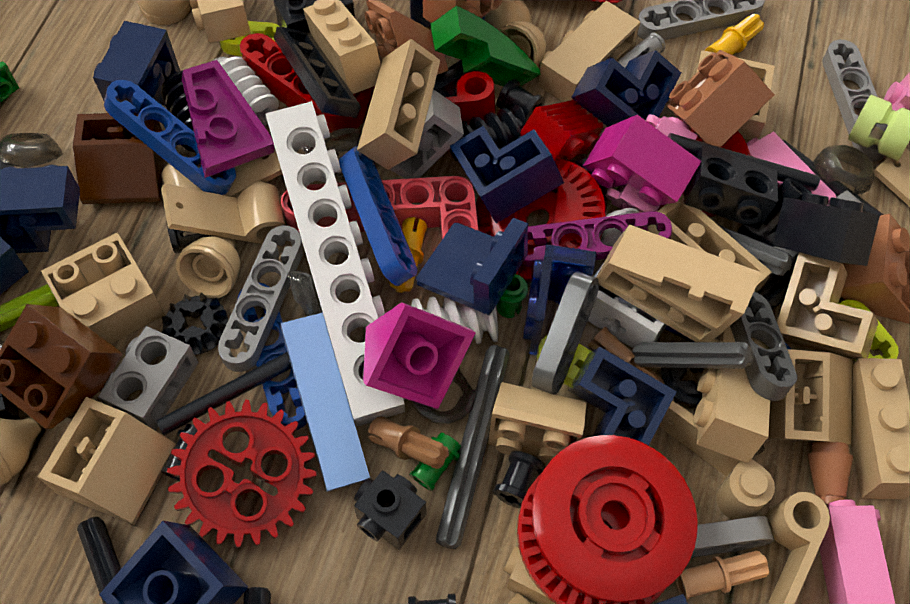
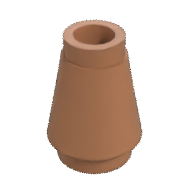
M842 442L812 443V452L808 453L807 456L815 495L821 498L826 506L833 501L845 500L854 457L849 454V445Z

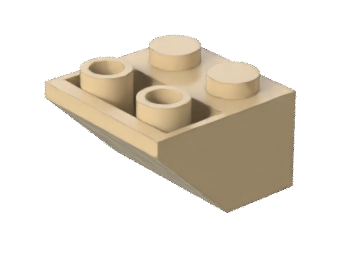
M118 232L41 270L60 307L110 344L165 316L152 289Z
M787 349L797 374V381L782 400H770L769 435L767 439L842 442L851 445L853 359L830 352Z
M502 382L492 412L488 445L496 446V450L510 455L512 451H521L538 456V459L543 463L549 464L552 458L561 450L581 440L585 425L587 402Z
M86 397L38 475V478L58 495L135 525L163 474L161 469L165 466L176 443L126 412Z

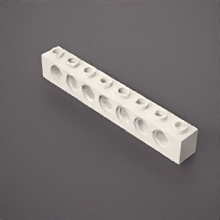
M312 101L265 113L356 427L371 423L379 416L387 418L404 413L405 398L366 386L360 376L364 370L365 342L358 343L349 338L350 333L355 328H366V326L384 315L385 311L380 295L371 296L368 283L375 281L368 257L360 259L356 247L363 244L357 221L349 222L345 209L352 208L346 185L338 186L334 175L340 173L341 169L335 149L327 151L324 139L330 138L324 114L316 116ZM305 146L314 148L308 154L297 153L300 148ZM314 181L325 183L319 190L307 189V186ZM326 216L337 219L329 227L317 225V222ZM340 252L348 256L347 260L339 265L327 262L328 258L334 253ZM348 289L356 290L360 293L358 299L352 303H343L338 300L339 295Z

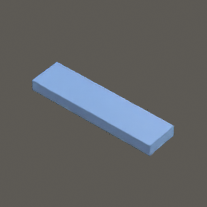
M323 312L281 323V331L326 491L329 492L370 478Z

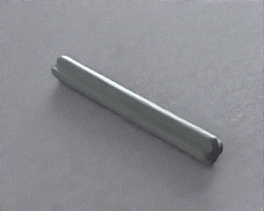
M491 345L485 353L461 449L459 450L460 458L456 461L436 536L437 544L450 549H456L462 544L489 438L494 404L501 383L504 380L510 356L506 348L498 345Z

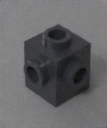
M382 470L375 480L368 478L355 494L354 500L356 503L354 509L357 519L360 520L357 526L374 541L378 542L382 537L400 550L427 515L426 501L416 495L417 488L405 477L396 474L393 478Z

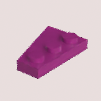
M218 60L183 70L182 83L205 178L274 153L275 146L271 135Z

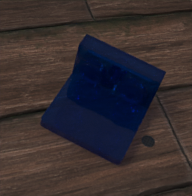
M546 244L543 260L535 259L523 339L531 340L529 354L537 355L547 300L560 304L566 286L575 272L592 276L595 267L596 251Z

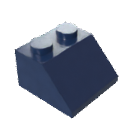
M162 521L99 595L107 604H235L248 589V586L191 526Z

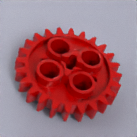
M246 399L242 410L239 412H235L230 401L226 402L225 414L219 416L212 407L208 408L210 422L205 424L201 420L194 418L192 421L198 432L194 436L181 432L180 437L187 444L186 449H172L171 451L174 457L181 460V465L167 468V472L175 477H180V482L168 487L170 493L183 494L184 496L174 505L175 510L181 511L190 508L192 512L184 523L187 526H191L201 520L203 525L199 535L203 538L213 529L217 530L218 545H222L228 534L234 535L236 547L241 548L244 536L251 534L257 546L260 545L261 531L267 530L276 539L278 537L276 527L278 522L281 521L291 528L294 523L288 513L291 510L304 513L306 508L298 500V497L312 496L313 490L304 485L303 480L316 477V471L304 468V464L312 461L315 458V454L312 452L301 453L300 450L308 442V436L294 438L293 434L298 427V422L294 421L286 426L282 425L284 417L282 409L272 418L267 416L268 405L265 402L260 406L257 413L251 412L250 402ZM230 433H245L249 437L248 447L240 453L227 451L224 448V441ZM214 450L238 467H243L246 463L252 464L250 468L252 475L275 487L278 493L272 496L248 479L241 480L239 484L235 483L236 476L233 470L211 459L208 453ZM277 454L286 460L287 469L282 475L271 477L263 472L261 468L262 462L269 455ZM209 469L221 471L224 475V482L217 491L207 493L200 489L199 479L205 471ZM254 492L262 498L263 505L261 510L254 516L246 517L241 515L237 511L238 499L242 494Z

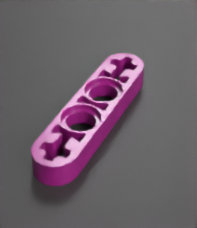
M648 211L528 226V240H534L537 247L534 248V254L527 255L522 265L533 268L606 259L613 247L606 246L600 241V236L606 229L615 228L623 233L629 225L648 231L649 225H656L657 231H661L658 235L671 239L672 225L670 219L665 214ZM575 233L582 238V244L574 251H565L559 246V241L564 235ZM552 236L551 241L554 253H549L546 237Z

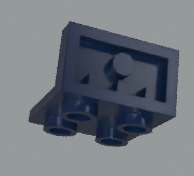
M512 218L504 232L498 231L495 237L460 223H453L417 275V285L490 316L528 255V223Z

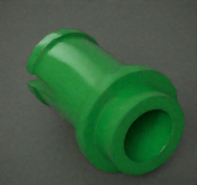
M515 274L496 305L497 311L502 317L514 318L515 312L519 315L522 310V301L527 296L528 285L520 275Z
M440 432L437 438L431 437V439L442 443L449 449V456L445 459L444 465L441 468L435 469L419 461L414 470L409 474L414 481L430 491L434 489L435 484L452 460L458 461L460 458L458 452L461 449V445L443 432Z

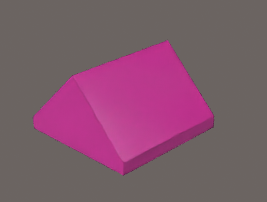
M401 302L366 326L363 383L366 386L438 409L476 332Z

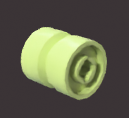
M871 94L848 140L866 148L876 145L878 153L899 161L910 141V110L903 107L897 111L892 110L891 102ZM876 124H887L888 126L884 132Z

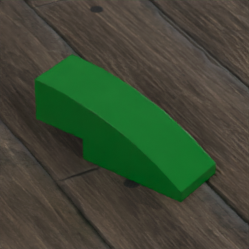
M457 5L431 23L435 51L462 60L464 74L472 71H481L488 74L493 79L494 84L503 87L509 80L513 79L518 80L521 87L541 75L539 67L511 39L490 23Z

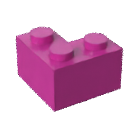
M635 115L605 128L583 167L592 173L591 176L601 186L614 188L629 184L639 191L638 196L644 202L653 206H661L678 202L701 161L640 116Z

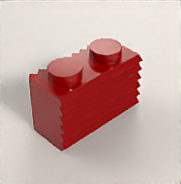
M570 100L536 107L521 130L520 135L523 136L534 129L556 162L559 159L565 160L567 158L571 160L576 155L590 154L599 140V134L604 126L603 122L598 123V118L592 117V113L587 114L586 109H582L579 104L576 105V101Z

